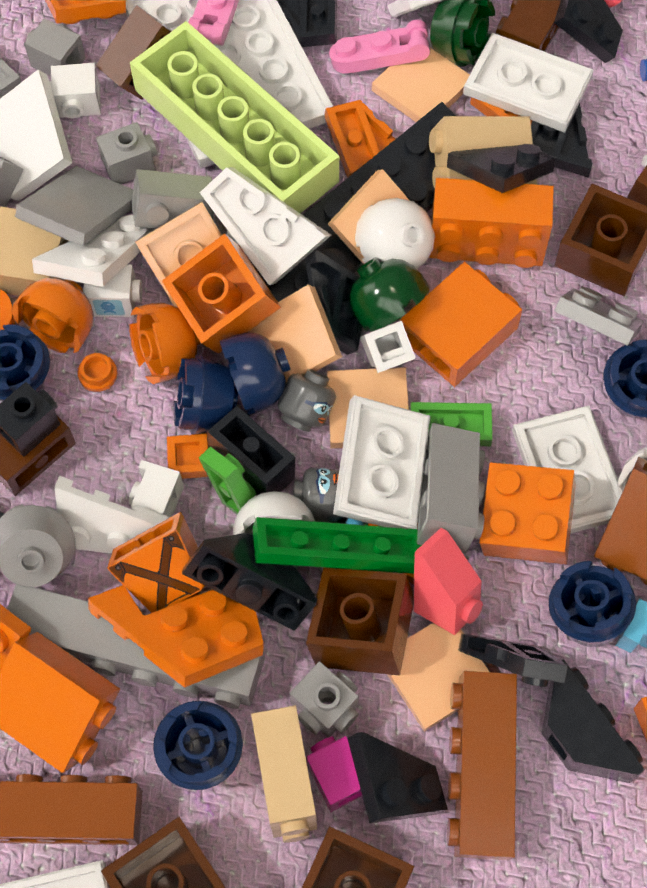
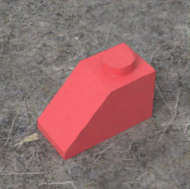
M440 528L415 551L414 612L451 634L456 635L467 623H473L482 610L483 602L480 600L482 581L449 532Z

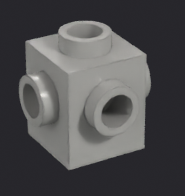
M320 661L289 693L290 703L293 706L296 705L297 710L300 712L298 714L299 721L315 735L321 731L327 737H331L336 730L342 734L353 724L359 715L356 711L359 696L355 694L358 690L356 685L340 671L334 675Z

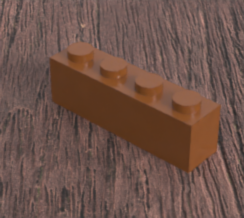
M463 671L459 677V683H452L450 705L451 709L458 710L457 727H451L449 737L450 754H457L456 772H450L448 779V798L456 800L455 818H448L447 846H454V857L510 860L515 858L517 674Z
M16 775V781H0V843L138 845L140 840L143 791L137 783H131L132 778L127 776H106L104 783L87 782V777L81 775H63L60 777V782H43V777L40 775Z

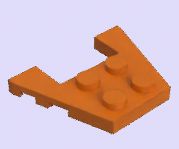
M124 585L88 598V609L97 619L103 617L113 625V631L122 639H131L144 650L146 658L184 688L263 655L264 643L256 611L213 589L148 615L142 614Z

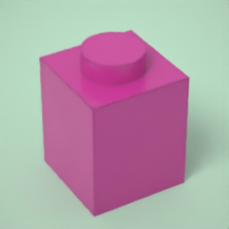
M331 736L313 745L310 748L312 754L306 756L307 767L330 812L362 797L347 737L345 736L336 741L334 736Z

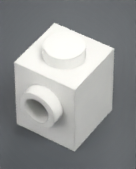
M95 63L51 66V81L49 83L60 118L101 115L100 83Z

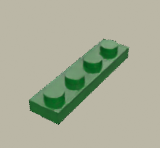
M256 517L253 525L256 563L414 574L415 551L422 545L417 544L418 529Z

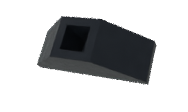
M249 533L204 540L182 570L183 575L294 631L317 605V597L294 565L256 563L254 538Z
M568 666L565 683L550 681L542 735L567 770L631 783L645 770L640 764L643 762L640 752L630 740L626 739L624 741L613 726L616 723L608 708L602 703L596 704L587 691L589 685L583 674L576 667L570 668Z

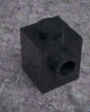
M25 382L0 403V435L25 457L61 425L55 413V409L58 408L57 403L44 389L36 392Z

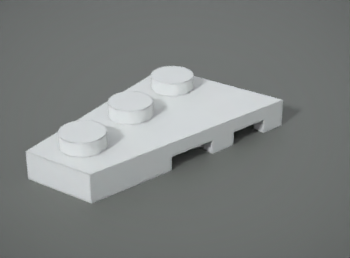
M233 167L225 168L199 192L269 285L276 284L331 236V234Z
M133 215L122 216L84 246L69 241L33 258V271L36 274L104 287L141 252L135 241L156 228L135 227Z
M60 475L55 485L57 511L71 526L75 536V549L112 554L114 548L170 518L138 505L130 509L109 501V494L96 489L93 495L72 487L73 480Z

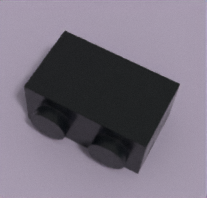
M238 406L233 408L207 431L208 446L223 456L231 454L241 463L245 469L242 476L255 490L256 496L273 491L281 492L295 480L296 457Z

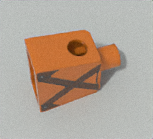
M181 512L114 548L107 566L111 574L151 613L199 595L197 592L205 587V585L182 574L184 566L198 549V546Z

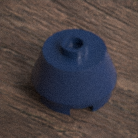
M3 325L4 330H0V401L2 402L25 382L38 392L45 382L50 367V355L44 342L33 334L32 331L19 325Z
M636 340L628 346L624 345L617 349L607 360L603 373L604 386L610 402L620 413L632 418H647V340Z
M198 355L197 358L181 359L180 369L176 380H179L177 401H174L173 404L174 425L178 426L179 429L189 430L193 435L203 433L211 429L237 406L238 391L236 386H234L230 368L202 355Z
M583 561L568 567L561 573L560 578L553 585L549 595V611L557 627L574 642L583 646L599 647L612 642L627 629L636 612V598L627 578L618 569L614 568L613 571L606 567L594 566L592 561Z
M191 701L171 710L160 722L153 743L155 761L162 774L173 784L189 790L208 789L226 780L237 767L243 748L242 733L235 718L223 707L208 701Z

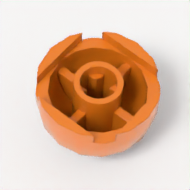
M57 278L38 280L30 284L20 294L11 309L14 320L18 325L23 319L30 327L29 330L38 336L47 348L59 353H66L69 348H74L73 353H77L86 341L93 326L94 314L92 306L83 293V288L71 280Z
M150 303L135 307L131 311V315H137V322L129 324V332L138 366L140 367L146 361L152 375L145 376V378L152 384L176 378L180 369L181 359L195 358L197 345L200 344V340L178 307L166 303Z

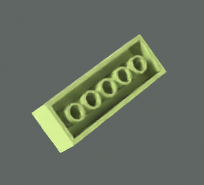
M187 21L130 62L135 91L220 169L224 170L227 167L235 168L299 213H302L339 183L340 156Z

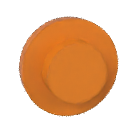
M93 353L82 360L77 374L81 385L85 389L101 392L107 390L115 383L118 371L115 362L110 357L101 353Z

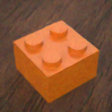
M225 233L162 280L165 288L200 342L218 354L222 352L220 340L249 332L281 308L242 248Z
M490 462L483 510L484 527L479 540L483 555L567 565L576 489L574 470Z

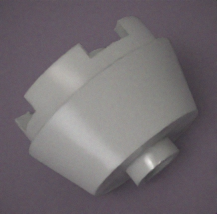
M24 504L13 507L0 518V571L17 585L38 587L52 581L69 566L75 552V536L69 523L54 508L36 505L23 506Z

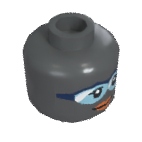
M307 369L305 375H290L277 404L279 411L283 414L281 419L285 423L306 432H310L312 427H322L336 400L335 391L327 385L329 378L311 369Z
M311 467L304 472L302 481H294L293 496L304 502L317 522L337 523L343 518L333 514L339 469Z

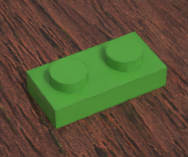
M411 402V411L430 416L429 430L432 423L478 432L480 433V446L491 447L492 403Z
M209 447L199 457L222 504L235 514H238L247 501L256 496L255 490L242 476L245 469L241 463L231 454L223 456L212 447Z

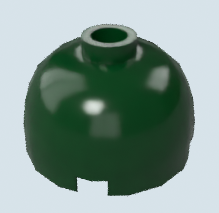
M375 257L364 263L357 270L360 277L352 286L350 303L357 320L366 332L368 330L373 332L388 326L405 315L406 311L404 308L411 302V299H413L416 305L420 303L429 293L430 286L414 265L404 260L393 258L379 262Z

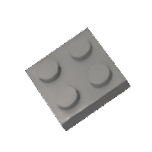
M581 286L580 290L573 288L560 297L554 310L555 312L627 346L638 335L644 323L643 320L637 318L638 312L621 303H616L615 307L600 301L602 298L600 293L587 287Z

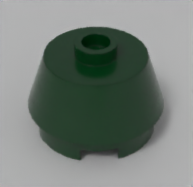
M490 0L441 1L435 10L431 23L430 39L433 49L460 67L474 66L475 61L479 59L491 34H488L489 16H495L493 3Z

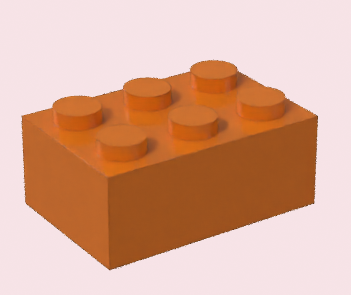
M436 178L431 219L435 239L433 251L429 258L439 259L443 262H455L457 260L474 261L482 265H492L495 263L515 264L522 268L542 266L553 224L554 186L524 184L501 193L475 180Z

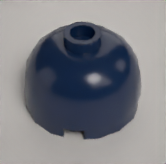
M247 332L220 340L224 357L229 361L228 365L231 376L248 416L273 406L282 396L286 386L284 372L291 370L283 347L275 350L268 338L257 333Z

